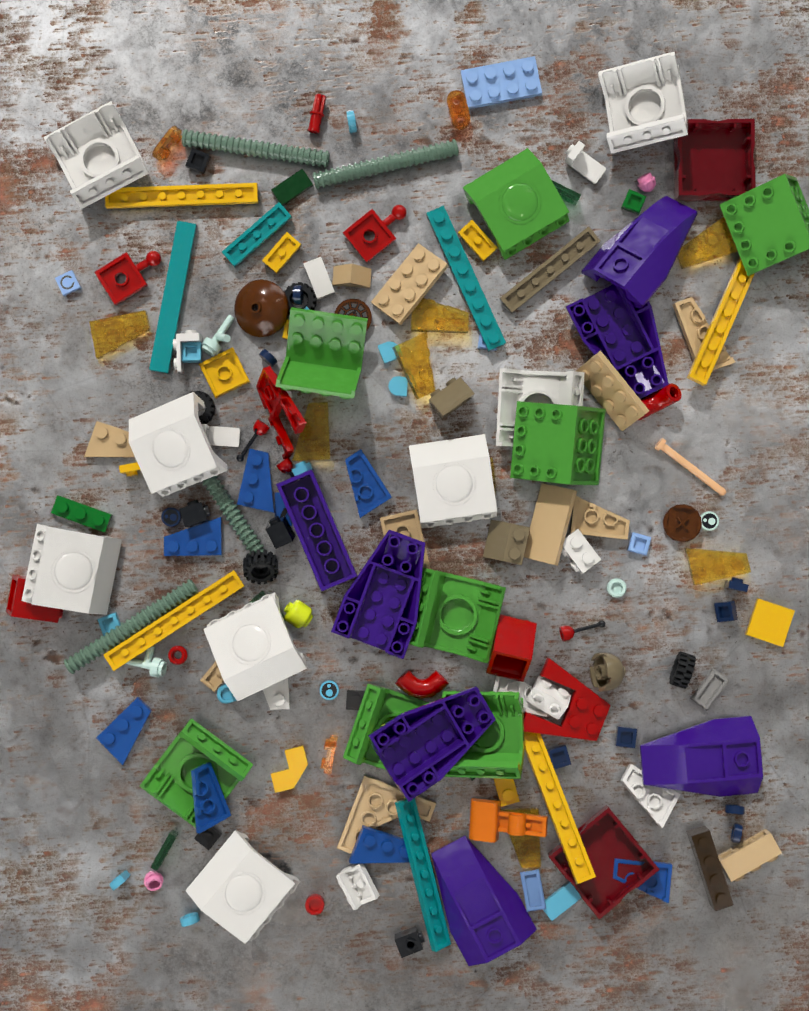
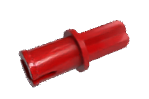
M316 94L307 130L310 133H320L321 121L325 116L323 111L326 96L322 94Z

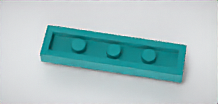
M278 202L222 251L223 255L234 267L238 266L292 219V216Z

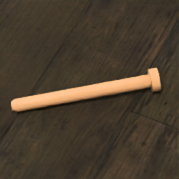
M664 438L657 442L654 447L657 451L661 449L719 495L724 496L726 494V490L669 447Z

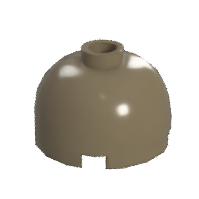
M611 653L594 654L591 661H594V668L590 667V678L593 686L598 687L599 690L597 691L599 692L610 691L619 687L626 673L620 659Z

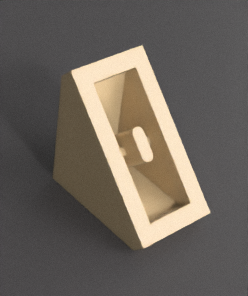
M356 264L334 266L332 286L370 288L372 269Z

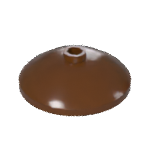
M263 279L251 281L239 291L234 305L235 317L239 326L249 335L255 337L272 336L284 326L288 318L289 303L283 289L272 281ZM256 304L258 305L257 311L254 309Z

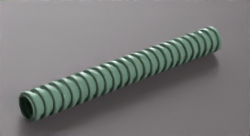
M185 129L182 133L183 147L188 145L190 148L194 146L196 149L200 147L201 149L206 148V150H218V152L223 150L224 153L229 151L230 154L235 152L236 155L241 153L243 156L247 154L249 157L253 155V157L259 156V158L265 157V159L271 158V160L276 158L277 161L282 159L283 162L288 160L289 163L294 161L296 164L300 162L302 165L303 163H306V165L312 164V166L318 165V167L322 165L324 168H327L329 164L330 153L327 150L323 152V150L317 151V149L311 150V148L305 149V147L301 149L299 146L294 148L293 145L288 147L287 144L282 146L281 143L276 145L274 142L270 144V142L264 143V141L259 142L252 139L248 141L246 138L241 140L240 137L235 139L234 136L229 138L228 135L223 137L221 134L218 136L217 134L212 135L211 133L206 134L199 131L195 133L194 130L188 132V129Z
M452 139L451 142L447 140L446 143H435L434 146L430 144L429 147L423 146L422 149L417 147V150L413 148L411 151L406 150L405 153L401 151L400 154L394 153L392 156L388 154V157L384 155L382 156L383 158L377 157L376 160L371 158V161H359V164L355 162L354 165L348 164L346 167L342 165V168L338 166L336 169L331 168L330 171L325 169V172L319 171L317 174L313 172L315 187L317 189H320L319 187L325 188L326 185L330 187L331 184L337 185L338 182L342 184L343 181H346L347 183L348 180L354 181L355 178L359 180L360 177H371L372 174L376 176L377 173L383 174L384 171L388 173L389 170H392L393 172L395 169L400 170L401 167L404 169L406 166L412 167L413 164L418 166V163L422 165L424 162L429 163L430 160L434 162L435 159L441 160V158L446 159L447 156L450 158L452 155L458 156L457 141Z
M218 475L203 480V486L206 485V490L210 491L209 495L213 496V501L216 500V505L220 506L219 510L223 511V516L226 515V520L230 521L229 525L233 526V531L236 530L235 534L240 536L239 540H242V544L246 545L245 549L250 551L249 554L251 555L253 550L257 553V549L263 552L264 545L260 544L261 540L257 539L258 536L257 534L254 535L253 529H250L251 525L247 524V519L244 520V515L240 514L241 510L237 509V504L234 505L235 501L230 499L231 495L227 494V489L225 490V486L221 485V480L217 479Z
M190 579L187 580V583L183 582L182 586H177L176 590L172 589V592H168L167 596L163 595L162 599L156 600V603L152 602L151 606H146L147 609H142L140 613H136V616L132 615L130 620L126 619L125 623L121 622L120 626H115L116 629H111L110 633L106 632L105 636L101 635L100 639H95L94 643H89L90 646L86 645L84 646L85 649L79 650V653L75 652L74 656L71 655L69 659H64L66 669L72 674L76 670H81L80 667L84 668L86 663L90 664L91 660L94 661L96 657H101V654H105L106 650L110 651L111 647H116L117 643L121 644L122 640H127V637H131L133 633L136 634L137 630L141 631L143 626L147 627L148 623L151 624L153 620H158L157 617H162L163 613L167 614L168 610H173L174 606L178 607V604H182L183 600L187 601L189 596L193 597L194 593L198 594L197 587Z

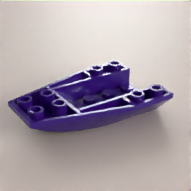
M668 196L661 198L605 242L583 268L582 274L595 281L602 277L625 290L627 299L644 307L667 279L698 214L697 211Z
M613 284L589 297L582 298L566 306L582 342L593 355L601 350L640 399L669 384L654 314L649 301L644 307H641L627 299L625 290Z
M389 529L344 595L331 632L348 639H356L385 650V653L404 659L418 619L426 543Z
M475 686L401 713L368 736L373 749L391 779L409 802L440 781L496 719L479 689Z
M752 716L712 719L640 745L643 785L724 797L758 793L763 779L760 737Z
M465 835L431 853L450 932L468 966L485 964L520 946L537 930L518 893Z

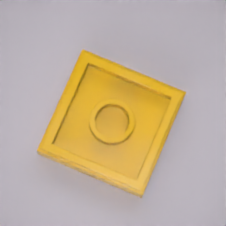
M233 347L199 363L216 399L250 382Z
M757 598L745 635L783 647L795 610Z

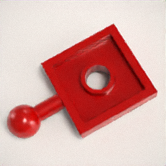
M403 205L394 206L392 214L383 221L371 209L347 228L343 235L363 260L368 263L396 240L388 226L395 220L404 219L407 214L406 208ZM366 232H373L375 238L372 241H367L364 238Z
M150 251L146 255L145 260L135 265L126 252L94 273L113 303L118 305L148 286L140 271L148 266L159 265L161 255L156 251ZM125 274L126 281L122 284L117 283V276Z

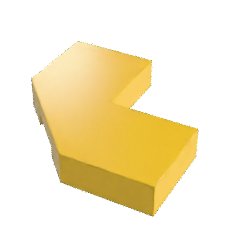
M304 745L286 749L285 754L289 769L271 773L275 793L293 789L308 765Z

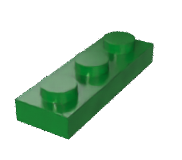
M57 495L51 511L54 515L104 533L107 532L113 516L107 512Z

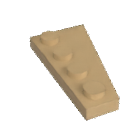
M690 297L672 305L694 361L709 328V324L694 299ZM723 345L712 371L735 363L733 357H730L727 353L725 345Z

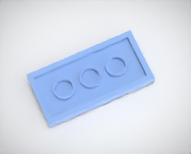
M535 56L460 71L467 110L542 95Z

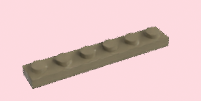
M588 226L500 297L501 302L512 314L599 244L601 240Z

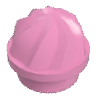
M651 172L637 179V186L644 192H651L656 186L655 176H652Z
M155 870L145 875L144 885L148 890L156 891L161 888L163 883L161 873Z

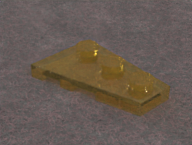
M722 217L681 247L677 256L681 269L737 252L725 218Z
M423 298L412 311V332L468 333V312L436 303L429 298Z
M146 310L89 321L96 359L104 357L105 354L118 349L121 345L134 340L150 330Z
M427 332L392 347L416 400L435 391L433 372L429 361L430 350L427 346Z
M328 402L308 403L304 417L307 424L303 432L300 433L292 461L331 460Z
M684 548L693 585L751 572L746 553Z
M538 808L501 809V811L539 815ZM509 835L521 868L541 867L540 837Z

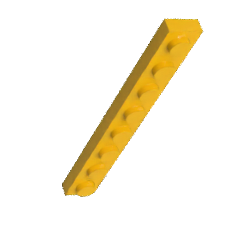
M257 183L122 187L105 196V207L107 209L259 204Z
M740 257L687 376L688 379L702 386H705L709 380L754 277V274L747 275Z
M233 570L103 656L112 670L115 671L245 585L236 571Z
M524 732L525 752L576 884L595 878L594 870L542 736L539 733Z

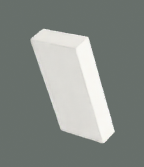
M321 257L303 263L317 300L335 293Z

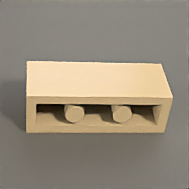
M764 829L718 855L726 877L732 882L743 879L745 874L750 871L759 870L761 865L766 862L775 861L782 852L772 834L767 829Z

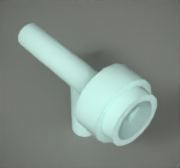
M228 315L212 339L208 337L204 339L201 349L212 357L215 354L218 355L222 349L218 344L219 341L229 342L231 339L225 333L235 318Z
M153 646L146 650L144 660L134 658L126 663L127 665L150 670V676L157 678L163 677L167 670V662L164 659L155 657L152 660L155 650Z

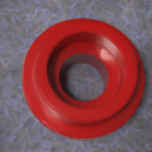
M179 645L172 647L168 653L170 662L175 665L183 664L188 657L187 650ZM177 651L182 655L179 659L175 657Z

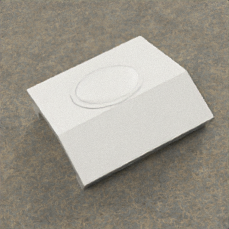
M675 51L598 72L607 110L610 133H607L606 138L611 154L688 135L686 107Z
M112 101L44 137L47 145L58 160L72 188L70 193L80 209L149 174L140 152Z
M500 368L496 446L513 447L517 401L583 406L585 372H549Z
M194 392L129 419V444L151 494L157 492L164 497L227 471V464L213 452L199 420L198 411L204 409V401Z
M485 434L409 446L421 528H432L434 526L452 525L454 523L497 517L495 491Z
M37 524L21 601L50 608L107 615L122 539Z
M275 592L264 595L260 600L248 603L237 611H231L220 619L212 620L203 629L221 676L237 701L307 669L306 658L303 653L298 652L280 612L279 598Z
M235 830L185 891L202 912L246 944L248 941L252 942L259 935L261 929L271 921L272 916L284 905V901L289 895L295 892L301 881L296 876L287 874L273 865L248 843L250 839L246 834Z

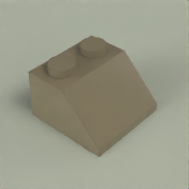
M455 377L446 383L447 387L443 390L438 388L430 394L429 403L441 419H444L468 402L475 394L461 377L457 380Z
M491 520L483 557L522 565L530 527Z

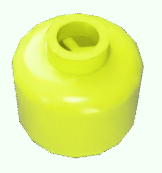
M296 600L293 603L289 602L284 608V612H286L285 620L295 628L307 627L313 618L311 607L301 600Z

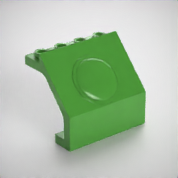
M528 148L463 187L468 202L470 204L474 203L493 234L504 260L570 221L567 214L569 210L543 164Z
M423 568L418 619L409 644L421 648H433L488 663L506 587Z
M368 683L343 758L358 765L366 763L386 770L373 749L368 735L401 713L430 702Z
M443 691L442 698L461 691ZM512 691L480 692L496 720L444 777L521 779L524 761L523 698L520 697L519 692Z
M191 718L139 787L196 828L191 770L206 762H211L226 799L238 782H242L253 764Z

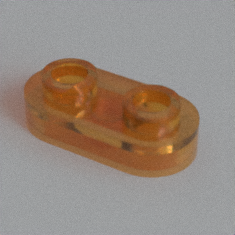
M454 90L447 96V107L453 127L462 130L468 127L470 114L464 93ZM458 100L460 103L455 105L453 101ZM463 118L464 122L459 123L457 119Z
M175 125L172 126L157 144L152 156L158 161L166 160L171 153L172 147L181 141L182 130Z
M330 735V739L326 738L324 750H327L326 758L322 757L320 769H324L323 773L325 774L332 773L338 736Z

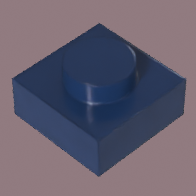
M732 577L731 581L725 580L724 588L747 592L749 586L748 584H743V579Z
M735 601L714 603L717 622L738 620Z
M617 726L615 746L635 748L637 728Z
M566 745L547 750L554 769L571 765Z

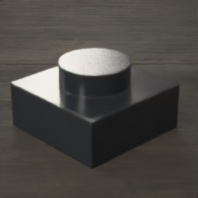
M192 148L185 166L204 174L211 156Z
M347 689L346 710H359L365 690Z
M212 826L206 831L198 833L194 839L207 850H210L222 833Z

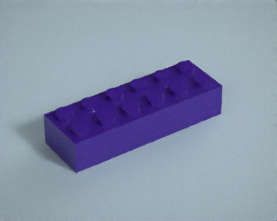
M312 469L276 484L321 591L357 577L355 567Z

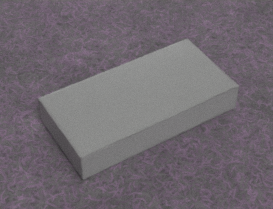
M712 668L690 699L707 711L729 682V679Z

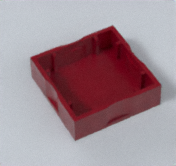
M687 119L688 135L674 138V200L728 201L756 188L753 159L755 119H726L721 121Z
M607 805L578 828L594 870L595 878L576 884L561 843L548 853L551 861L564 877L572 883L598 919H601L618 905L630 891L638 888L660 870ZM614 858L645 862L643 865L618 863V877L625 879L628 873L633 872L634 874L629 875L625 883L613 878Z

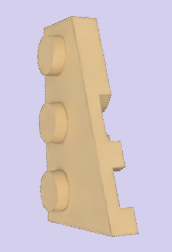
M96 421L84 457L135 458L129 444V432Z
M576 496L572 509L570 533L579 529L583 535L628 540L630 520Z

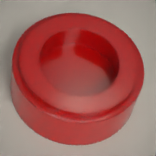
M312 894L307 898L305 908L309 914L318 915L324 910L325 901L322 896Z

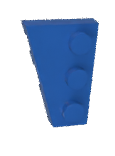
M249 449L237 505L275 513L269 453Z
M361 449L345 459L359 517L361 518L391 499L392 496Z
M222 517L165 536L164 556L222 555Z
M137 697L96 739L124 765L152 710L140 697Z
M206 762L191 770L196 833L199 834L232 816L211 762Z
M362 825L349 858L350 864L410 863L404 838Z
M614 858L613 878L625 883L627 877L634 874L633 872L628 873L625 879L618 877V863L643 865L645 862ZM653 861L660 870L637 889L669 904L672 864Z

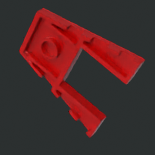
M268 366L262 369L256 388L264 409H268L270 413L268 420L278 434L275 438L277 444L282 445L285 452L282 457L286 459L291 457L294 447L279 419L282 408L295 434L303 432L307 422L287 391L276 387L277 374Z
M547 658L540 676L569 687L574 692L560 725L525 711L524 732L597 741L611 705L553 660Z

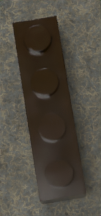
M706 826L686 831L710 906L715 911L733 906L734 904L710 830Z

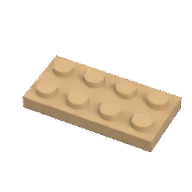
M418 243L371 303L399 325H402L449 266Z
M601 350L576 370L577 372H585V387L602 408L606 409V413L621 431H624L649 412V409Z

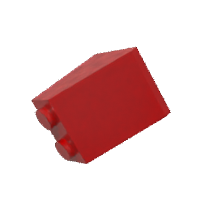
M13 574L6 613L11 617L58 623L59 618L61 619L63 616V609L32 605L31 603L21 601L26 576Z
M500 615L486 673L524 682L532 661L537 623Z

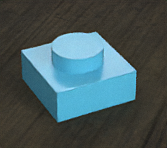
M183 342L182 362H202V343Z
M306 461L297 463L295 465L296 468L292 469L294 476L311 469L314 470L311 463H306Z

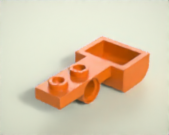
M481 798L471 799L469 839L495 843L499 840V832H507L509 835L547 836L548 816L501 811V801Z

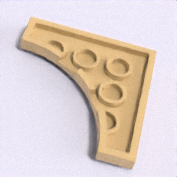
M364 775L337 849L351 854L362 825L375 829L377 826L398 818L395 802L405 798L398 787ZM418 795L415 797L420 819L430 822L436 802Z

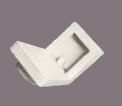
M578 141L576 145L572 144L565 153L568 155L565 163L593 184H596L606 171V168L583 151L585 145L582 142Z
M186 330L185 333L176 334V339H173L174 351H177V358H174V369H177L179 374H184L182 343H202V335L197 333L196 330Z
M202 424L211 446L239 447L240 428Z

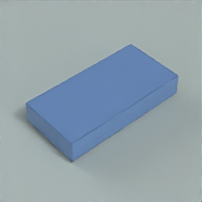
M539 869L520 872L527 912L546 909Z

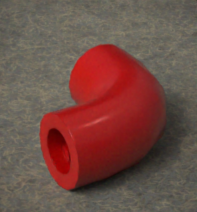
M671 383L640 399L649 409V412L638 419V421L678 402L681 399L679 387Z
M407 670L398 678L395 684L411 697L423 699L435 696L449 682L437 670L426 679H418Z

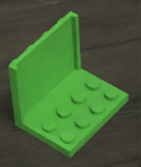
M783 174L720 204L748 276L809 250V208L796 177Z
M291 307L286 357L276 379V387L286 391L292 389L300 390L306 394L313 392L320 393L322 396H339L342 399L354 398L362 371L368 318Z
M517 401L510 478L569 485H599L606 409Z

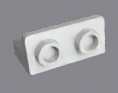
M576 529L565 538L561 554L564 557H569L572 561L569 564L576 573L578 571L580 573L586 572L601 560L579 529Z
M538 675L526 701L552 717L560 719L569 706L571 694L565 689L554 685L549 679Z
M363 863L348 866L336 876L338 884L343 889L347 901L353 910H357L362 904L373 901L380 896Z

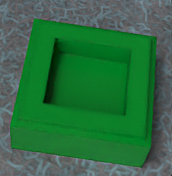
M629 189L621 208L639 215L647 196Z

